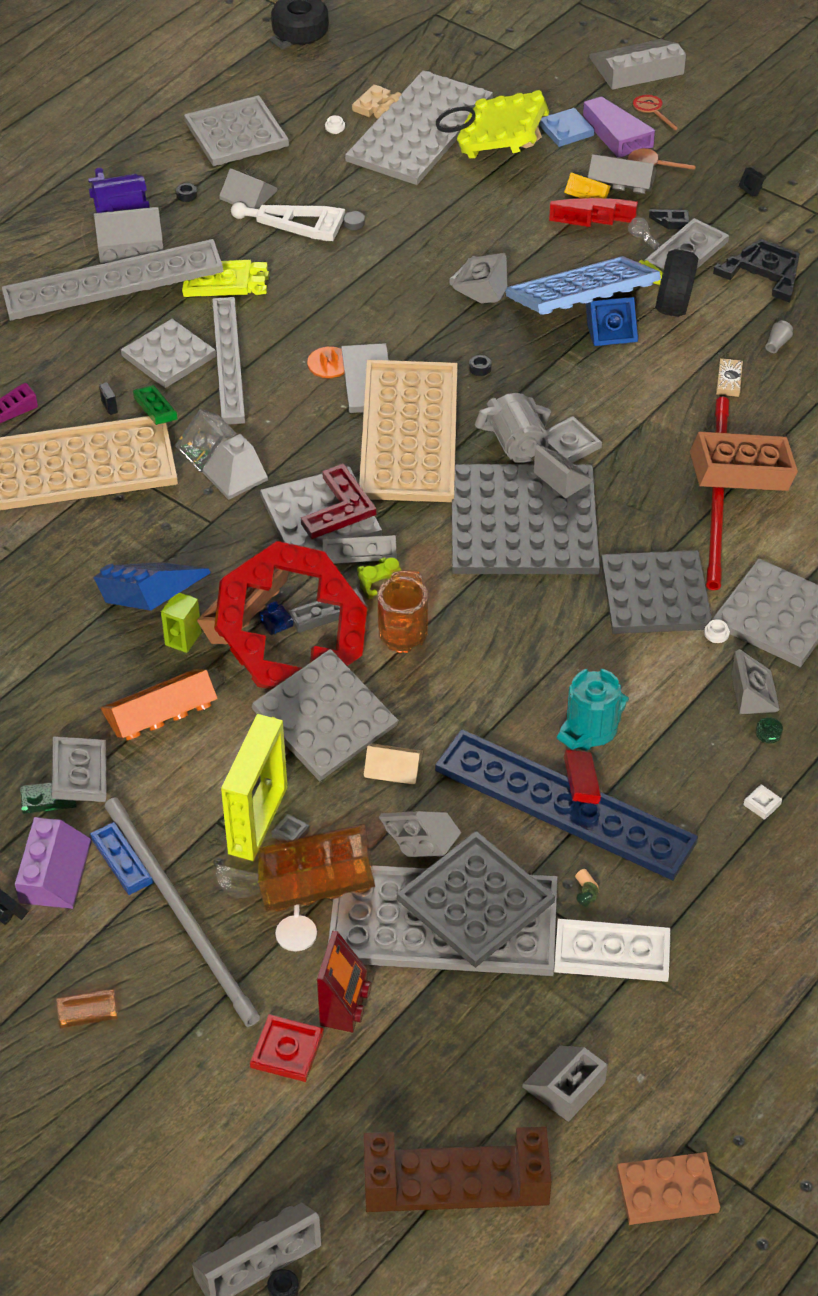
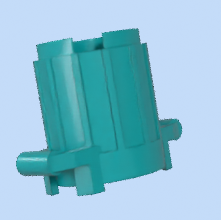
M584 669L574 677L569 687L567 720L561 726L557 735V740L571 750L579 747L581 750L588 751L591 747L605 745L616 736L618 725L621 721V713L624 711L629 697L621 692L619 680L612 672L605 669H600L599 672H589L588 669Z

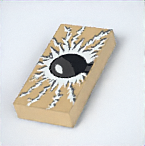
M720 358L717 395L739 397L743 361Z

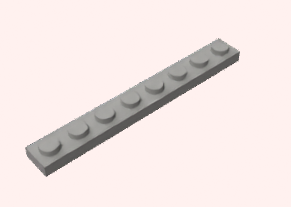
M213 298L222 425L245 423L235 298Z

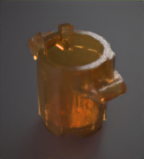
M408 570L393 572L391 578L384 582L378 590L379 637L390 650L410 652L413 647L419 644L423 645L426 635H428V590L422 583L420 572Z

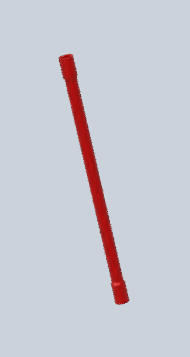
M726 397L716 399L715 433H727L729 399ZM712 487L709 566L707 568L706 587L709 590L721 588L724 487Z

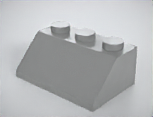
M592 154L588 178L613 186L612 189L625 191V188L633 189L634 193L645 194L646 191L651 192L657 170L655 165L651 163Z
M158 207L94 213L100 264L163 250Z

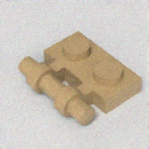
M373 85L352 104V111L367 117L374 113V116L379 119L385 111L390 109L389 107L393 102L399 100L402 94L400 92L391 94V90Z

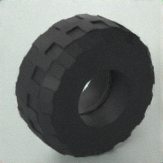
M278 0L271 11L272 30L282 41H288L292 45L314 43L320 40L328 31V8L321 0Z
M680 249L668 251L655 306L660 313L675 317L686 314L698 265V257L693 252Z

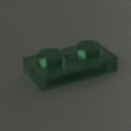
M52 783L20 786L23 814L76 808V800L51 799Z

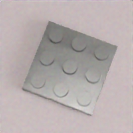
M170 319L122 348L121 354L122 357L162 387L167 388L215 358L216 350L174 319Z

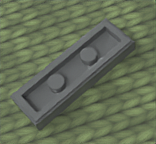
M357 588L353 589L355 593L358 595V597L361 599V601L364 603V605L367 607V604L365 603L359 590ZM316 601L288 610L289 618L297 632L300 633L339 620L340 606Z

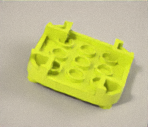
M537 90L527 94L517 93L513 96H498L489 100L485 98L477 100L475 102L476 106L473 108L476 118L471 125L460 131L457 141L462 153L468 154L469 158H476L481 150L511 147L512 153L520 152V146L528 142L534 144L537 140L535 131L542 116H549V109L542 92ZM469 113L465 123L471 119L472 113Z

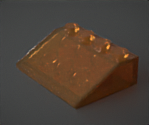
M365 823L260 847L258 883L266 912L272 910L280 912L286 910L289 906L298 904L310 905L316 900L324 898L336 899L346 893L354 891L362 893L375 887L374 870Z

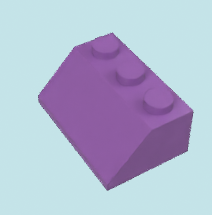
M34 817L15 882L19 903L73 909L91 839L62 820Z

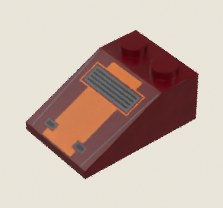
M332 930L317 977L320 1026L353 1033L356 1022L361 1023L364 1014L362 1002L364 998H369L372 982L368 981L367 968L340 933Z

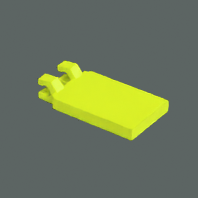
M251 260L221 261L224 272L186 280L182 288L184 297L248 295L251 292L255 295L266 294L267 285H265V281L269 280L267 262L251 263Z

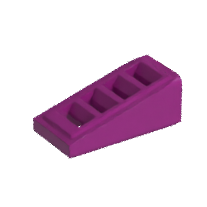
M27 383L18 386L0 398V410H2L0 423L38 407L36 395Z

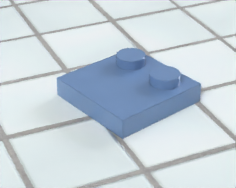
M575 108L543 117L539 122V126L558 147L594 136V128Z

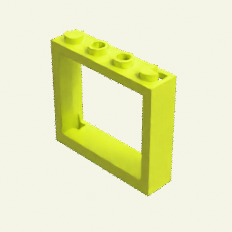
M256 715L221 787L228 854L254 861L288 787L283 720L276 719L275 717ZM260 776L261 782L252 799L253 788Z

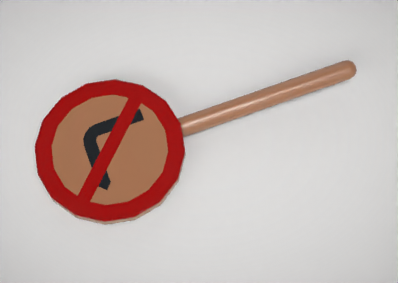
M642 95L633 100V107L636 110L647 113L654 112L674 130L678 129L677 126L658 111L662 107V100L653 95Z

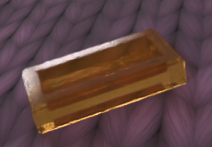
M114 989L57 998L60 1028L118 1019Z

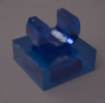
M277 601L268 604L267 610L259 613L260 620L270 635L293 627V619L282 604L278 605Z

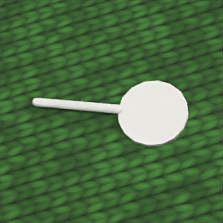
M299 871L295 872L294 915L283 919L277 925L275 932L280 946L295 952L312 946L317 937V929L313 921L299 915Z

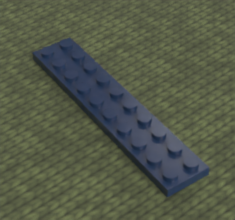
M463 729L460 730L435 764V771L672 881H674L698 841L697 835L600 792L599 804L573 801L567 776Z

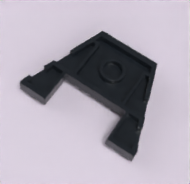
M760 239L744 248L738 256L727 258L726 263L715 265L713 274L731 280L739 269L742 268L752 274H758L769 278L771 281H777L778 283L772 290V296L790 303L800 253Z

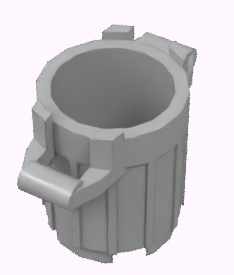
M520 393L506 394L497 400L496 398L490 399L487 403L488 408L479 411L475 426L486 431H494L505 454L510 459H513L515 463L532 462L531 458L535 456L537 445L545 448L548 447L549 440L545 426L551 410L536 405L533 398Z

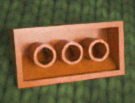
M193 669L100 708L116 736L131 740L140 736V731L148 727L150 730L158 729L165 725V720L172 717L174 721L188 716L187 711L194 708L197 711L212 706L211 701L218 698L207 670Z

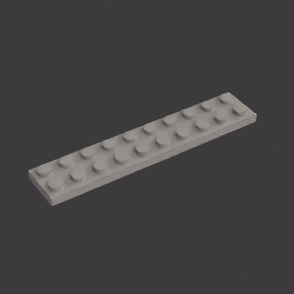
M214 239L7 285L3 286L2 290L11 321L116 296L128 295L142 290H150L186 280H193L224 271Z

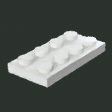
M558 919L554 972L668 982L670 928Z

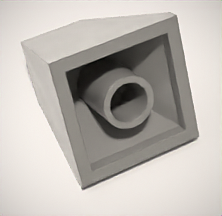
M505 253L468 258L452 285L453 288L481 304L500 301L507 289V261Z
M241 434L220 443L203 468V474L228 500L268 480L254 447Z

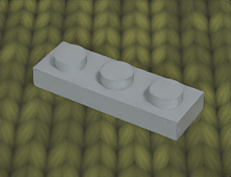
M396 535L322 539L323 551H325L333 563L379 561L383 557L386 559H397Z

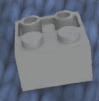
M445 812L381 813L379 816L386 831L392 835L398 843L400 850L407 857L444 856L461 834V831L451 817Z
M559 1046L523 1083L522 1087L569 1122L604 1085L608 1064L585 1047Z

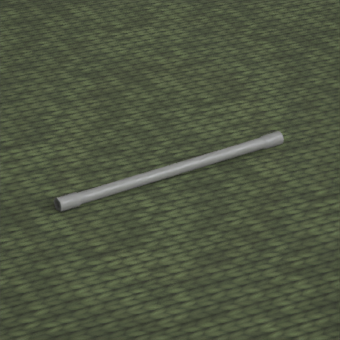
M118 798L109 799L105 803V809L115 824L119 826L142 864L151 875L153 881L232 1001L234 1009L245 1026H253L260 1020L257 1010L238 986L135 828Z

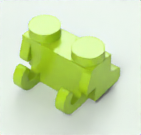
M383 557L379 559V564L376 566H366L365 568L360 566L357 568L360 587L368 600L377 595L376 589L371 590L370 588L372 583L387 578L390 581L393 579L392 585L394 588L404 586L399 561L395 558L386 559Z

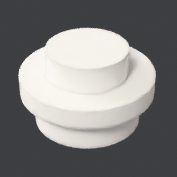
M330 116L325 123V129L332 134H338L345 129V122L340 116Z
M718 619L710 621L704 630L705 637L714 643L726 641L730 634L727 624Z

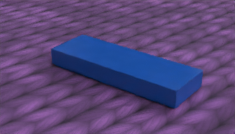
M115 822L90 833L91 840L128 895L153 884L151 875Z

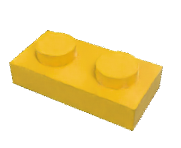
M571 173L564 193L578 198L607 199L611 186Z

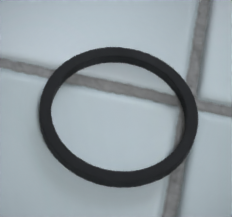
M456 107L447 110L437 118L436 127L439 131L445 133L465 129L474 122L476 118L475 111L469 107ZM468 111L472 113L471 119L459 127L443 128L439 125L445 116L453 112Z

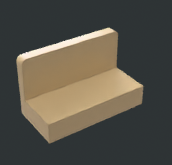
M371 743L367 746L364 777L415 784L423 751Z

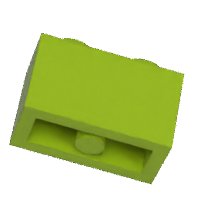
M178 593L170 598L161 611L166 646L188 653L202 633L201 626L197 622V619L200 617L198 599L191 595Z

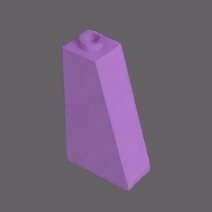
M603 97L584 102V119L594 128V132L617 158L629 155L637 149L653 148L655 130Z

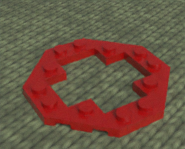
M276 541L220 580L214 629L231 647L230 651L242 666L244 665L252 675L251 679L257 687L272 690L302 669V667L263 660L266 635L241 631L246 588L252 587L269 591L272 588L274 568L319 578L317 601L340 606L336 650H331L347 667L363 655L367 607L325 551ZM319 646L311 648L310 663L327 652L329 648Z

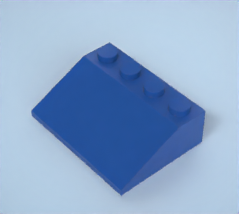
M164 562L108 564L100 569L101 573L93 578L106 603L151 611L211 572L209 568Z

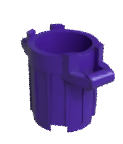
M96 168L95 177L88 178V182L92 186L89 189L90 198L94 200L96 213L150 208L149 201H146L145 191H147L142 175L131 174L105 179L103 169Z

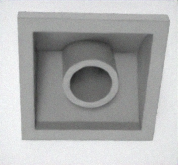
M230 168L219 198L230 204L242 202L248 208L259 209L261 205L277 192V187Z
M537 445L535 448L534 473L565 499L592 482L593 479L562 454Z
M738 649L735 651L731 675L739 714L773 713L779 711L771 670L742 650Z

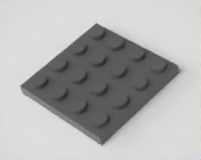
M698 550L601 555L612 634L705 630L706 625L712 621Z
M475 831L397 892V900L476 968L555 903V895L480 833Z

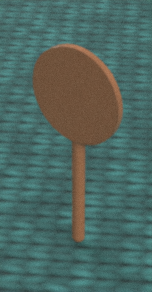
M646 148L634 150L628 156V160L654 165L659 164L693 170L696 168L694 165L658 160V154Z

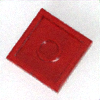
M269 1014L251 1058L250 1068L306 1082L324 1035V1028Z

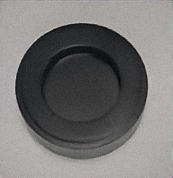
M190 183L180 184L176 188L177 199L182 202H190L196 199V186Z
M476 355L470 359L469 371L472 374L485 376L491 372L492 362L487 356Z
M286 1269L275 1271L270 1275L267 1282L269 1296H297L299 1293L297 1276L292 1271Z

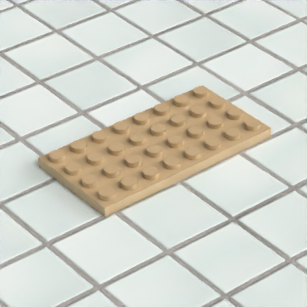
M367 360L359 485L369 499L452 502V499H454L457 363Z
M149 416L0 437V510L178 484L167 424L155 425Z

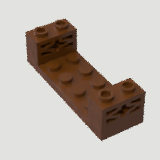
M547 1126L516 1128L514 1146L395 1150L394 1132L364 1133L366 1212L546 1206L550 1204L552 1181Z

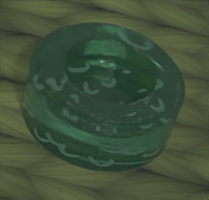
M767 717L757 723L756 736L759 740L765 743H775L781 739L783 726L777 719Z

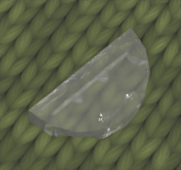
M217 865L216 879L219 887L226 894L234 897L247 898L257 895L270 882V876Z

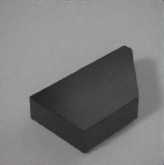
M649 210V218L667 229H682L689 223L688 210Z

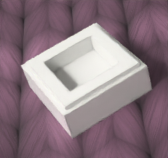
M761 784L744 799V806L765 820L781 805L782 798Z

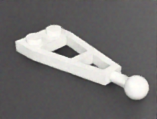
M237 202L232 205L231 214L237 219H242L245 216L256 217L257 222L313 239L334 241L344 220L345 209L328 206L261 205L260 209L248 208L242 202ZM294 216L319 217L315 228L292 222Z

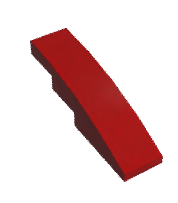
M604 198L551 201L549 221L591 227L592 222L613 225L614 220L635 224L638 202Z

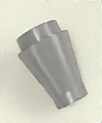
M783 320L773 324L768 342L765 345L767 351L777 353L793 336L791 324Z

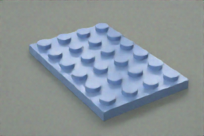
M621 256L509 286L505 293L507 297L515 302H519L539 314H549L553 312L552 309L559 307L560 309H567L573 307L574 303H589L593 301V298L611 297L613 293L618 291L630 292L633 290V287H648L653 285V282L661 280L660 271Z

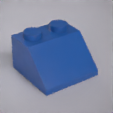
M634 297L586 303L587 323L594 346L638 342Z

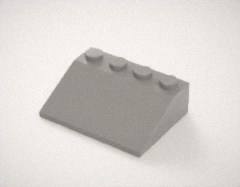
M658 39L589 54V58L613 90L684 74L686 53L678 43Z

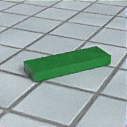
M154 385L133 390L134 399L155 425L178 420L177 412Z

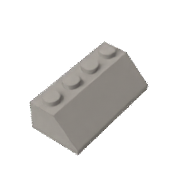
M302 1202L294 1207H286L275 1218L267 1222H259L250 1232L241 1237L236 1236L229 1239L223 1247L214 1252H206L199 1256L196 1262L192 1263L194 1278L204 1295L234 1296L275 1271L321 1246V1233L318 1214Z

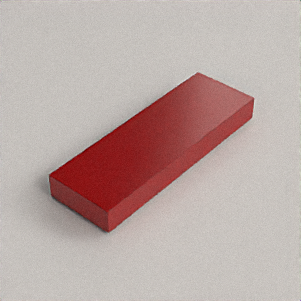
M566 749L564 760L572 800L599 804L601 794L592 753Z

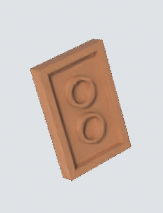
M706 1152L617 1164L616 1170L629 1225L714 1214L720 1211V1204Z

